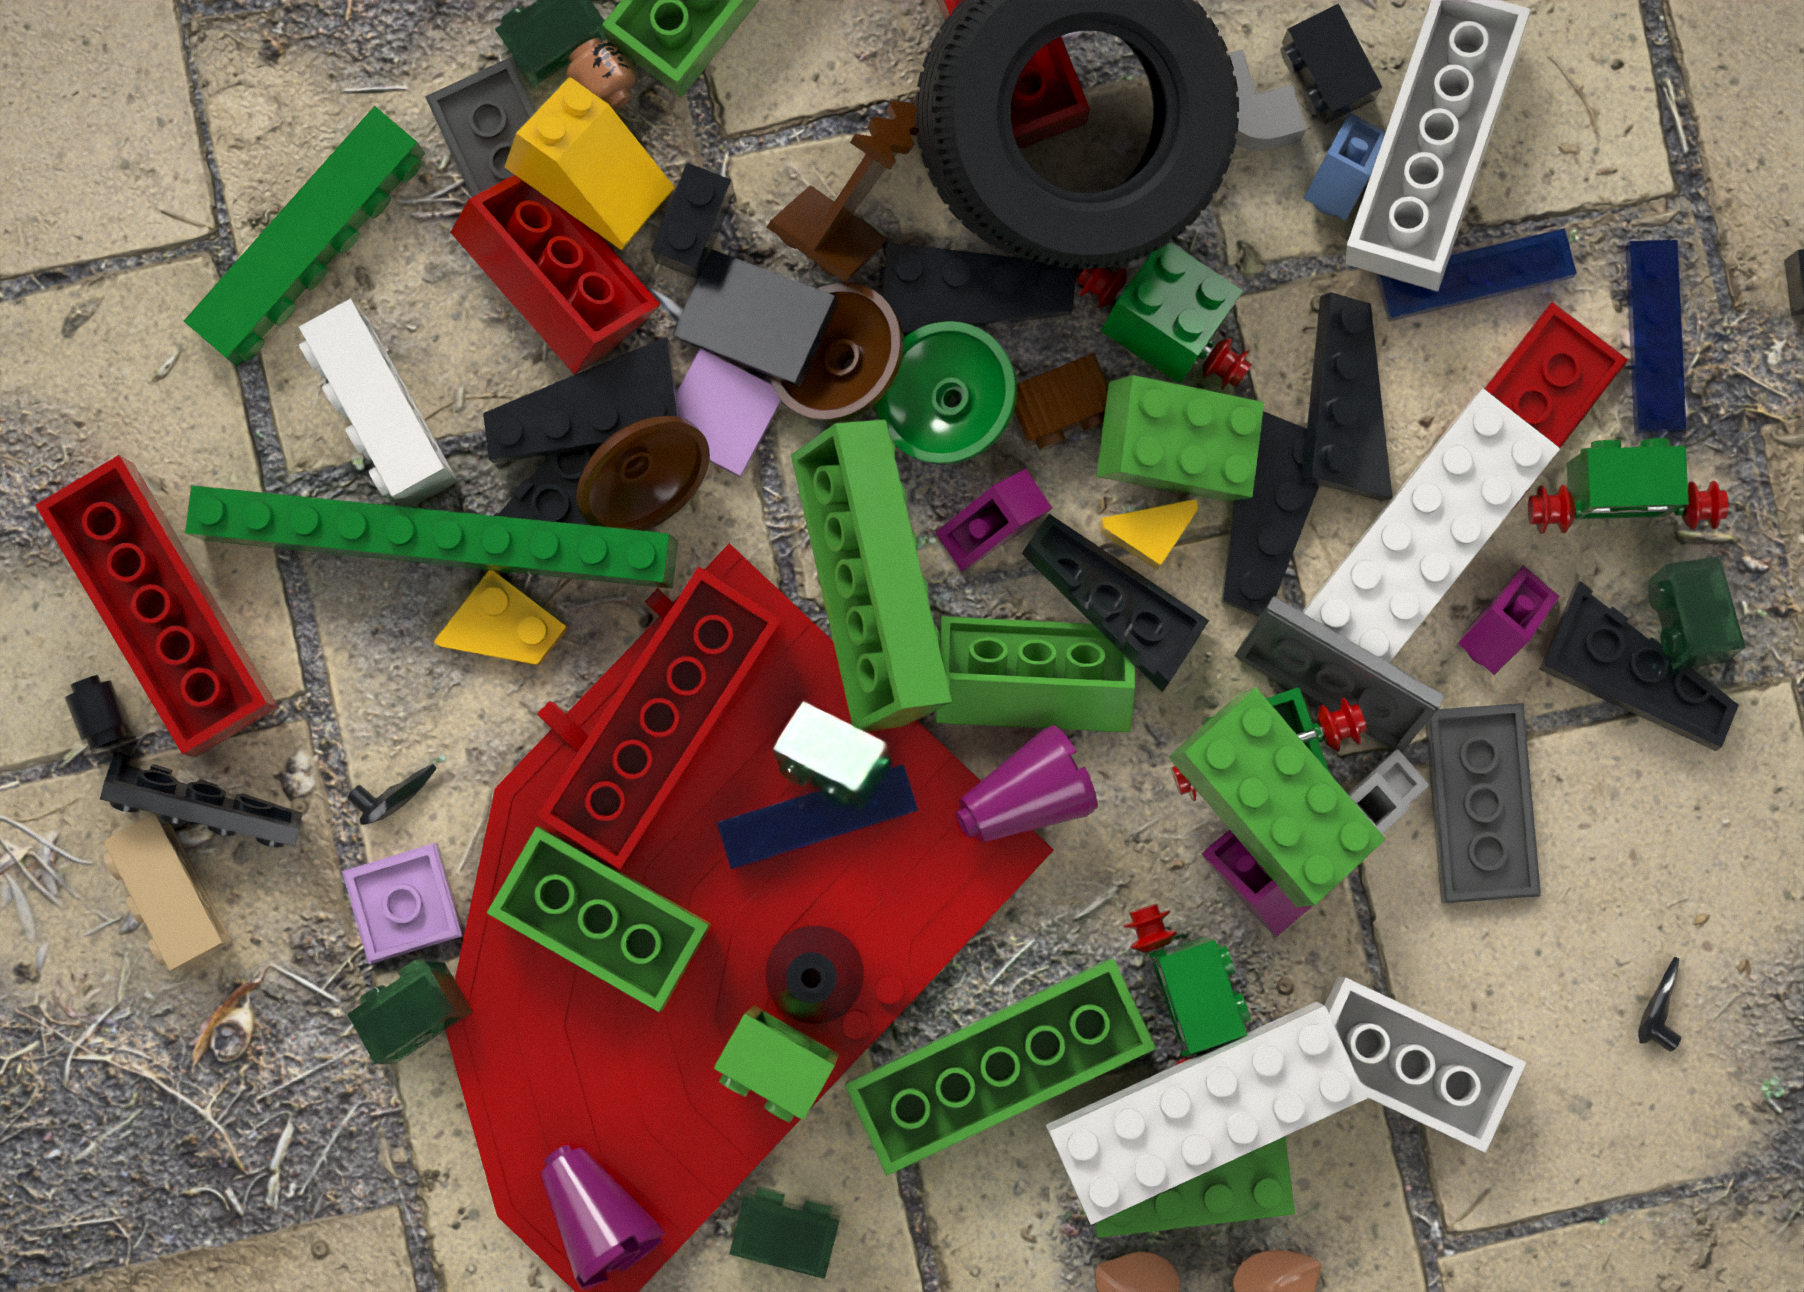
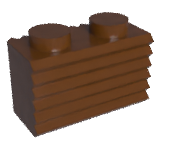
M1095 353L1017 384V400L1013 419L1026 448L1037 444L1039 451L1046 450L1065 441L1064 432L1081 426L1085 433L1103 426L1108 384Z

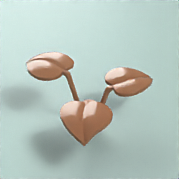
M1265 1251L1250 1256L1240 1264L1232 1278V1287L1234 1292H1315L1322 1265L1312 1257L1293 1251ZM1152 1252L1129 1253L1113 1260L1101 1262L1095 1269L1097 1292L1180 1291V1281L1174 1266L1164 1257Z

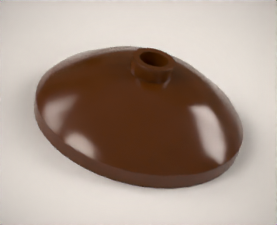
M848 282L833 283L817 288L836 296L840 302L801 387L799 388L770 376L773 388L782 402L795 413L809 420L838 422L865 412L875 405L888 391L901 366L904 336L897 313L888 301L876 291L864 285ZM850 358H854L852 364L847 369H844L845 363Z
M676 416L646 418L620 429L599 446L590 457L582 472L576 494L577 506L581 516L591 526L646 531L664 522L678 512L692 498L706 475L710 460V449L706 437L694 423Z

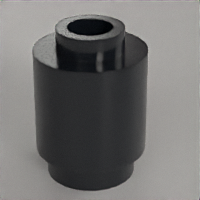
M94 675L70 685L73 693L66 696L65 700L81 741L87 740L90 750L109 745L127 737L124 725L128 724L111 680L101 682L99 675Z

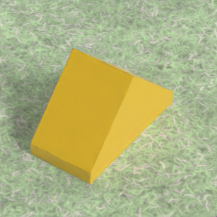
M1197 499L1101 518L1099 522L1100 533L1155 570H1158L1199 509Z

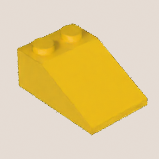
M571 77L517 131L505 164V168L620 250L624 249L673 194L675 189L674 185L611 106Z

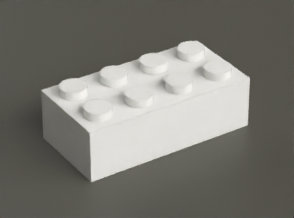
M351 298L299 326L306 339L299 346L312 369H317L322 378L327 377L329 383L322 386L335 411H340L345 420L350 419L352 425L345 428L358 453H363L368 461L372 460L376 466L369 470V474L382 496L386 495L391 503L397 500L404 507H413L458 482L368 317Z
M1337 976L1325 1006L1367 1098L1486 1153L1526 1062L1355 981Z

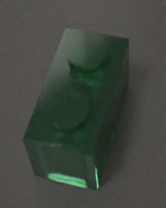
M537 0L527 8L519 6L512 9L502 17L501 25L495 28L502 45L532 88L571 63L568 59L570 54L585 42L594 38H600L602 42L606 40L602 28L605 20L591 0Z
M1720 556L1666 564L1649 579V602L1651 607L1658 613L1662 628L1660 635L1661 646L1664 653L1670 657L1673 671L1725 663L1746 648Z
M804 701L772 748L779 766V772L786 779L800 786L807 782L819 788L821 794L833 804L845 807L848 803L860 810L864 809L892 765L886 742Z
M418 959L407 964L398 972L400 976L398 980L387 987L381 985L369 990L360 997L361 1005L347 1014L374 1064H397L473 1012L445 962Z
M757 1186L755 1194L746 1192L743 1197L729 1255L825 1279L841 1217L840 1215L832 1214L833 1205L812 1199H804L803 1206L785 1202V1193Z

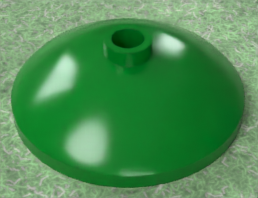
M954 321L926 325L904 338L903 358L898 374L888 391L876 403L879 420H886L889 435L893 439L894 444L912 458L936 465L957 464L970 460L989 449L1009 425L1017 400L1015 370L1004 348L982 329L967 323ZM954 394H961V403L955 408H949V399Z

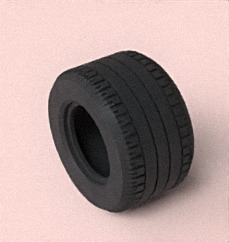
M1193 0L961 1L952 11V16L946 18L940 27L941 32L936 33L930 44L931 52L926 53L922 64L924 72H920L917 86L920 87V92H916L915 107H918V113H915V127L919 128V133L916 135L918 146L923 149V153H921L924 167L929 169L927 174L933 187L938 188L937 193L944 204L949 205L948 209L958 220H962V224L972 233H977V237L990 245L993 244L995 248L1024 259L1059 267H1074L1076 269L1112 267L1113 265L1132 262L1133 258L1140 259L1151 254L1152 250L1157 251L1169 244L1170 239H1176L1186 230V226H1191L1201 215L1200 211H1204L1213 199V193H1217L1224 180L1222 176L1227 173L1232 160L1230 155L1234 153L1237 140L1235 139V133H1238L1239 118H1237L1239 97L1236 96L1238 91L1236 76H1233L1232 71H1234L1230 55L1226 53L1228 51L1222 36L1217 34L1219 30L1211 17L1207 18V12L1198 1ZM1079 31L1104 32L1122 39L1141 63L1149 81L1153 100L1152 130L1149 142L1138 165L1121 185L1097 193L1067 191L1047 182L1039 176L1021 154L1015 141L1011 124V102L1014 88L1027 62L1038 50L1052 40Z

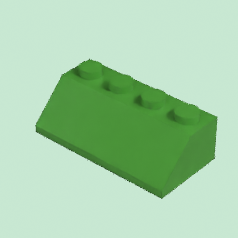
M941 616L940 652L944 669L950 678L952 702L937 709L936 723L1048 728L1055 725L1060 730L1131 732L1135 696V665L1093 624Z

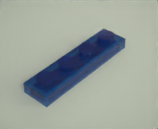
M1563 228L1450 255L1438 291L1380 274L1377 275V281L1388 322L1572 279L1577 274L1566 231Z
M1678 240L1629 241L1625 248L1634 433L1682 432L1686 429Z
M901 764L717 822L730 867L735 869L917 812L918 808L905 766Z

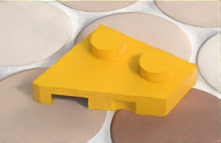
M489 570L437 636L434 643L441 648L455 649L540 666L567 631L568 627L495 571Z

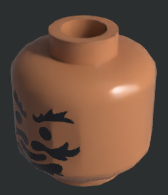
M594 38L585 42L570 54L568 59L571 63L566 71L567 78L571 77L608 103L614 111L619 110L631 101L633 96L630 90L637 82V74L616 42H602L600 38Z

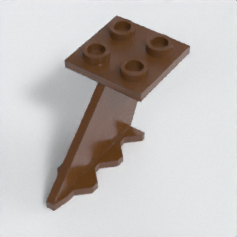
M898 100L892 101L887 109L890 119L874 117L868 125L871 136L861 134L853 136L850 143L863 151L865 156L835 202L810 185L772 218L766 228L778 235L787 246L798 249L817 262L826 273L837 276L846 283L885 245L888 239L853 214L886 168L892 169L896 162L894 157L897 153L907 155L915 145L911 135L917 136L916 134L919 133V128L915 127V113H918V107H915V100L912 103Z

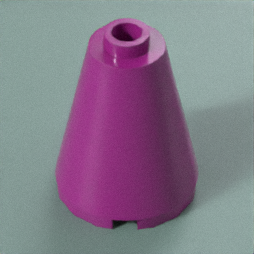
M1055 725L1042 729L960 798L961 810L955 814L967 838L975 836L979 842L984 843L1087 817L1098 808L1097 796L1086 767L1078 768L1071 756L1077 751L1062 730Z
M565 1145L545 1158L544 1162L547 1167L540 1175L575 1280L581 1290L590 1289L609 1280L604 1271L610 1273L619 1268L622 1272L648 1255L662 1242L660 1237L665 1236L666 1233L661 1225L582 1147L572 1150L569 1145Z

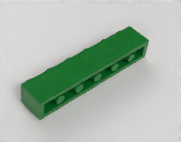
M374 105L184 319V322L236 367L242 360L248 362L254 358L264 345L265 340L263 337L274 324L277 326L282 325L296 309L294 302L306 288L308 290L314 289L324 279L328 272L326 265L338 252L344 254L355 244L360 235L357 230L369 217L374 219L386 209L391 201L389 194L401 181L407 183L418 173L423 163L420 159L425 155L419 143Z

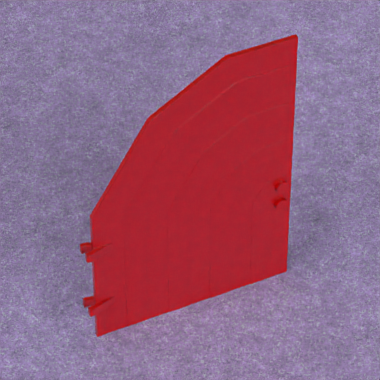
M730 543L704 570L780 618L781 622L620 870L538 818L537 814L678 597L672 602L657 588L644 602L659 617L567 713L551 700L537 713L552 729L494 790L448 1009L445 1032L497 1217L575 1292H639L801 1120L794 1115L791 1122H787L764 1108L767 1102L766 1098L752 1090L746 1096H742L719 1082L722 1073L715 1070L714 1066L743 1015L755 1005L839 1054L832 1072L812 1105L813 1107L1054 851L1034 830L984 843L979 842L975 836L967 838L957 821L955 813L961 810L960 798L974 788L981 780L917 720L903 727L854 733L833 640ZM536 827H544L712 924L664 1010L660 1012L654 1010L487 914ZM805 926L829 927L846 936L857 949L863 965L862 989L853 1006L842 1016L820 1024L800 1022L783 1013L771 998L766 982V966L775 945L791 931ZM808 968L802 974V982L810 988L817 987L819 982H821V974L817 969ZM565 1145H569L572 1150L582 1147L661 1225L666 1233L665 1236L660 1237L662 1242L637 1263L623 1272L620 1268L610 1273L604 1271L609 1280L585 1290H581L575 1280L540 1175L547 1167L544 1162L545 1158Z

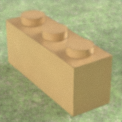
M154 813L103 840L108 851L104 855L106 866L116 880H123L130 896L126 898L127 906L138 923L145 922L153 938L148 941L150 951L160 966L167 965L169 971L182 970L232 943L225 926L170 822L162 820L159 814Z

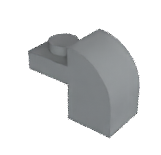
M1243 49L1227 53L1231 57L1234 67L1232 72L1233 76H1236L1238 86L1236 96L1239 97V112H1237L1239 124L1238 133H1235L1236 144L1249 150L1265 151L1300 142L1306 131V126L1293 84L1256 94Z
M1396 749L1346 793L1379 832L1383 834L1410 809L1408 805L1428 788L1430 784L1406 757Z

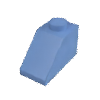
M1349 112L1303 199L1313 203L1320 212L1331 216L1335 215L1346 221L1371 176L1386 131Z

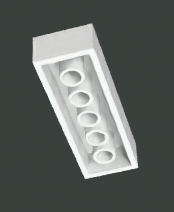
M1431 0L1347 243V265L1434 291L1439 290L1526 35L1531 9L1501 0Z
M1481 389L1473 396L1304 608L1302 613L1390 663L1560 448L1485 389Z
M1314 1002L1248 1032L1247 1036L1217 1046L1045 1126L1085 1215L1092 1225L1367 1099V1096L1326 1006Z

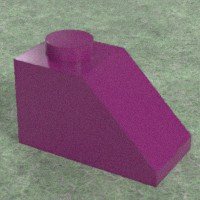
M1024 469L990 487L935 533L961 572H963L1022 533L1053 508L1028 471Z
M1522 565L1476 617L1457 644L1467 651L1474 662L1483 665L1495 675L1530 641L1560 596Z
M1230 829L1202 853L1205 860L1248 910L1275 937H1278L1312 907H1296Z

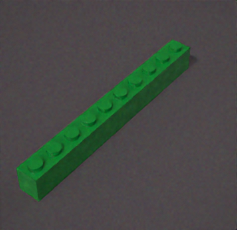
M191 485L185 528L186 534L202 541L673 589L678 540L669 533Z

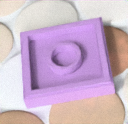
M700 348L676 393L679 416L694 423L706 437L710 449L709 462L742 478L782 400L778 397L773 385Z
M438 843L342 871L368 964L378 963L464 936Z

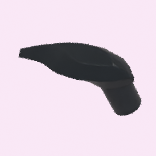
M431 764L412 774L401 783L390 786L377 798L370 794L363 786L358 785L351 790L347 799L363 813L360 817L361 825L383 820L413 798L437 768L434 764Z
M1674 957L1656 992L1649 1001L1638 1029L1639 1043L1644 1044L1654 1040L1669 1052L1674 1051L1681 1042V1036L1664 1024L1668 1016L1670 997L1678 973L1680 959Z

